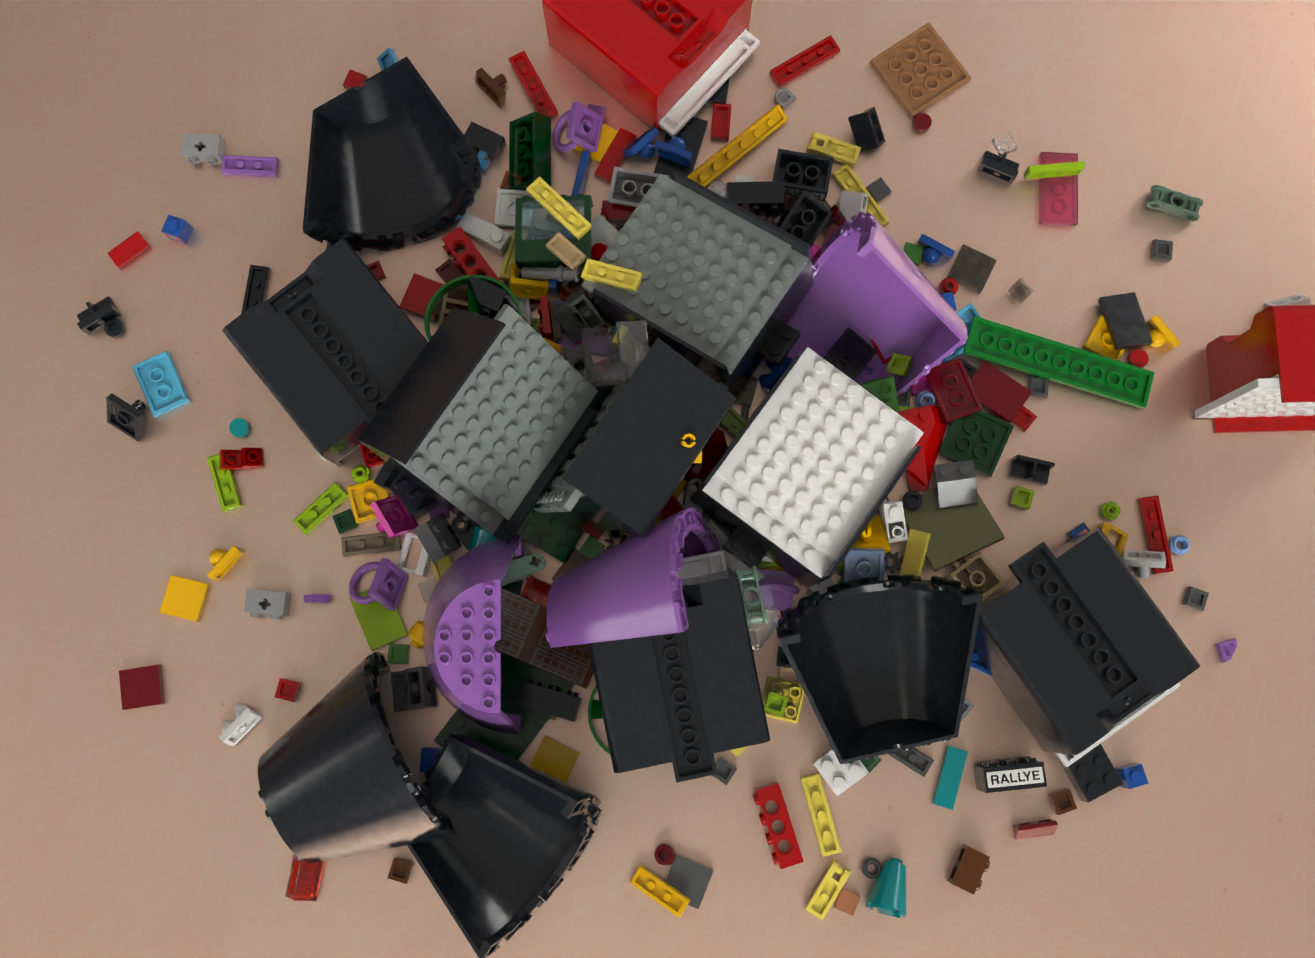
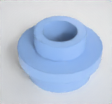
M922 391L916 397L918 407L934 405L935 397L929 391ZM924 397H927L926 403L922 402Z
M1177 535L1171 538L1169 547L1173 553L1181 555L1189 550L1190 543L1186 537ZM1177 542L1181 544V548H1177Z

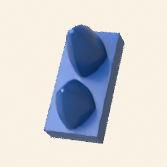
M789 357L785 358L780 367L766 359L767 366L772 372L760 375L759 382L767 392L792 362Z

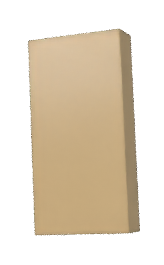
M560 232L545 245L550 252L573 272L587 259L586 255Z

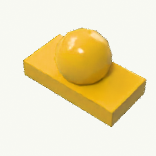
M1156 314L1148 320V323L1153 328L1149 332L1153 342L1150 344L1151 346L1160 347L1166 343L1173 350L1181 344L1159 315Z
M233 546L228 552L223 548L211 551L209 561L215 567L207 576L211 580L220 581L244 554V551L236 546Z

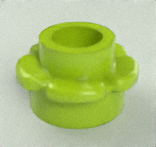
M358 464L352 469L351 476L354 477L353 480L357 483L365 482L369 479L370 469L363 464Z
M1112 501L1104 503L1101 509L1102 516L1109 520L1117 519V516L1121 513L1120 507Z

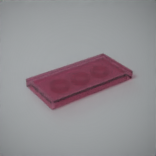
M1041 152L1039 154V165L1078 162V153ZM1078 175L1039 178V224L1076 226L1078 224Z

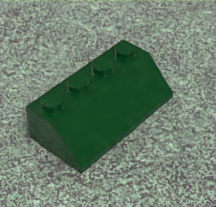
M536 111L509 122V190L526 191V188L539 176L551 186V118ZM513 173L523 177L521 184L516 185L518 178L514 177Z

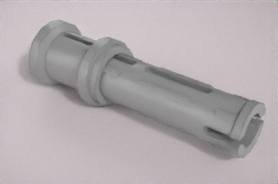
M563 265L557 268L522 267L521 275L522 279H554L559 282L567 280L579 283L580 266L574 272L569 267H564Z

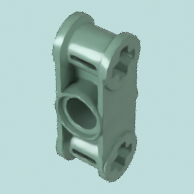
M1160 185L1151 187V197L1146 204L1148 208L1159 210L1187 221H1197L1199 219L1198 213L1200 206L1203 205L1202 199Z
M532 553L512 560L501 582V586L520 581L542 571L546 566V560L539 553ZM534 558L541 560L538 567L531 564L534 562Z
M753 565L752 568L744 570L735 569L739 579L748 628L755 624H768L756 566ZM753 591L757 596L756 601L749 602L746 599V593Z

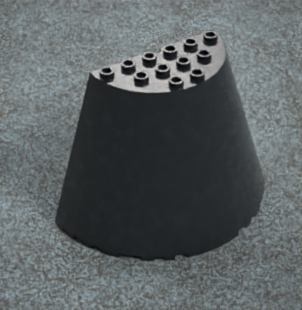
M408 57L366 79L363 87L354 86L313 110L303 218V233L321 243L323 240L328 241L330 246L341 239H346L354 251H361L362 248H379V251L389 250L390 248L405 247L404 243L413 241L414 244H417L448 229L456 223L455 218L459 214L462 217L466 213V209L475 201L474 195L481 185V166L473 146Z
M887 575L888 580L880 581L877 580V576L829 586L827 587V592L820 594L819 591L813 592L810 596L801 598L797 607L794 609L787 608L783 612L782 618L777 622L778 627H776L778 640L840 764H851L857 760H868L879 755H890L896 748L910 750L913 747L928 746L935 742L949 741L952 738L958 737L983 599L980 591L970 585H966V588H963L959 581L947 580V578L932 576L931 580H921L920 576L915 577L914 575Z
M374 652L360 662L264 752L259 759L258 780L260 790L258 794L265 803V814L268 820L273 822L283 841L300 861L311 864L456 835L449 815L443 813L440 809L437 810L431 800L425 802L423 800L426 797L425 792L418 782L412 783L410 779L412 772L406 765L393 736L380 700V692L375 693V689L379 687L378 675L390 671L384 654L381 652Z
M450 734L444 740L442 750L436 755V761L426 773L427 782H423L420 787L426 794V797L423 798L425 802L431 800L437 810L440 809L443 813L449 815L456 835L407 846L479 958H487L500 948L499 944L503 938L508 941L532 918L530 913L536 907L540 908L544 901L547 902L553 892L564 881L562 877L565 871H571L595 832L591 829L592 825L597 826L599 823L598 819L602 810L598 806L601 804V801L592 793L467 736Z

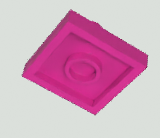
M397 496L377 500L370 505L379 519V522L376 524L377 530L381 533L386 531L389 538L414 531L419 526L416 520L410 516L402 500Z

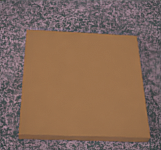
M930 23L925 24L870 60L871 66L911 119L972 79Z

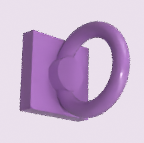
M578 101L572 102L571 110L565 112L554 127V146L562 152L570 151L577 145L590 152H597L603 116ZM569 119L566 138L570 142L562 144L560 133L563 125Z
M381 558L380 562H368L359 567L351 577L349 582L350 597L359 604H370L378 601L388 610L395 611L408 575L387 558ZM377 569L368 592L369 596H360L357 593L359 579L367 571Z
M758 569L765 576L759 581L764 608L766 610L783 612L787 608H792L793 595H797L800 592L799 587L794 585L795 578L787 572ZM754 593V596H753V602L756 601V599H757V596H756L755 593Z

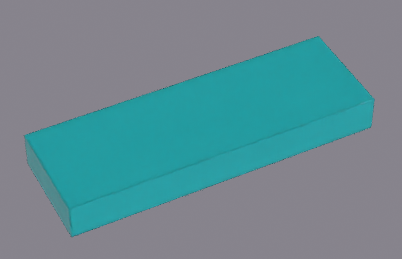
M947 745L932 804L953 810L968 751Z

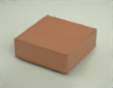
M842 888L834 908L853 916L860 896Z

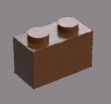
M963 844L947 881L974 895L982 885L981 878L983 873H986L989 869L990 857Z

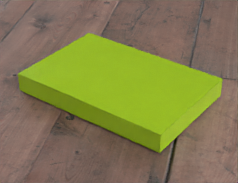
M369 589L358 594L363 597L369 596ZM349 597L371 651H375L408 636L397 607L395 611H391L378 601L370 604H359Z

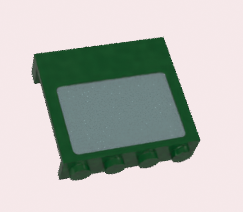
M560 195L591 223V207H593L591 195ZM529 196L516 198V266L518 269H522V267L557 268L560 265L568 267L545 246L558 232L583 252L588 259L593 260L591 253V230L578 240L534 198ZM587 259L580 265V267L585 266Z

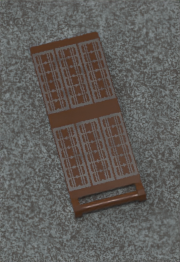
M501 588V640L496 641L495 650L586 689L594 673L588 644L550 648V643L546 640L545 636L547 630V607Z

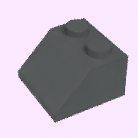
M973 460L933 466L932 478L939 509L978 504L977 479Z

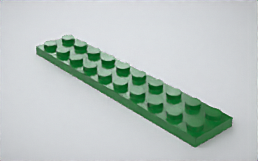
M977 316L972 318L968 339L963 353L1141 409L1147 406L1155 373Z

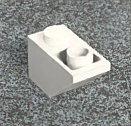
M899 500L884 501L879 508V515L888 542L908 540L903 502Z

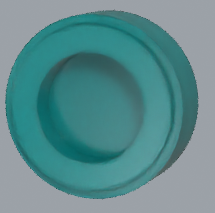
M236 418L230 423L229 430L235 437L243 438L249 434L250 424L242 418Z

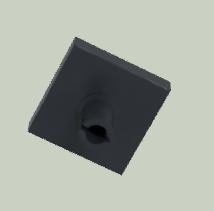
M111 393L106 397L107 422L136 441H140L144 435V413L142 411L146 409V405L141 400H136L130 405Z

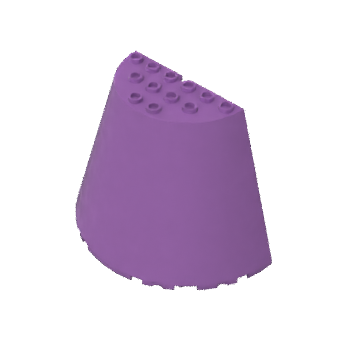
M859 212L851 217L852 223L849 221L843 223L819 250L821 251L820 256L814 257L811 260L813 284L787 322L789 326L800 331L801 336L787 357L793 361L796 356L800 357L806 348L809 347L823 358L849 327L869 345H873L870 339L874 340L885 359L893 356V353L912 357L913 361L907 375L902 376L888 373L887 366L889 362L883 365L876 353L866 365L874 369L871 376L868 375V370L863 369L853 380L856 383H861L890 375L894 378L897 395L899 396L901 393L904 394L912 384L915 385L923 375H927L931 368L940 365L945 357L951 356L956 348L966 343L968 339L967 327L961 317L879 221L869 212Z
M695 508L683 509L653 525L644 538L632 536L557 576L551 583L547 600V630L545 636L546 640L550 643V648L673 634L687 630L689 624L682 592L683 579L678 578L677 571L682 570V561L685 557L720 550L715 534L711 533L710 527H705L708 521L705 517L703 518L700 511L696 512Z
M514 536L509 544L500 539L491 540L471 549L456 560L442 575L430 596L425 611L422 634L424 655L430 675L449 704L461 715L484 728L521 735V714L507 713L501 710V653L497 652L494 646L496 641L501 640V582L513 557L522 555V536Z

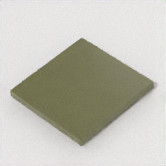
M932 488L920 494L922 505L918 510L908 511L903 506L905 522L909 529L931 533L925 557L934 572L1005 538L979 494L978 504L939 509L935 488Z

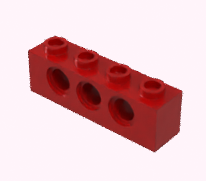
M460 226L441 238L445 244L442 246L448 256L452 254L455 258L452 260L458 270L462 268L465 272L463 276L483 275L500 281ZM460 249H465L464 252L458 253ZM470 263H475L473 267H468Z
M776 781L754 788L755 794L752 795L755 805H760L762 811L759 814L762 826L766 825L768 833H765L768 845H772L774 853H771L774 865L778 864L780 869H784L804 862L779 783ZM770 800L776 803L773 811H767L765 808L766 803ZM775 820L782 822L780 830L775 831L772 829V823ZM781 840H787V849H778V843Z

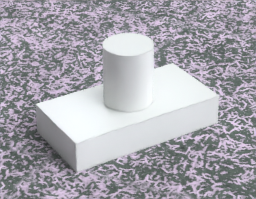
M1123 551V560L1128 566L1137 567L1138 577H1149L1150 568H1166L1165 552Z

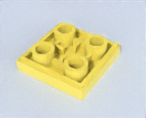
M767 676L762 698L764 706L769 691L789 699L783 717L765 711L766 716L798 724L804 698V691L800 683Z

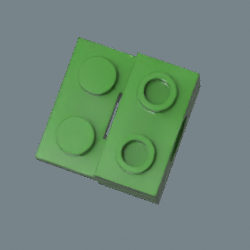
M887 375L857 383L895 412L900 411L896 386L892 376Z

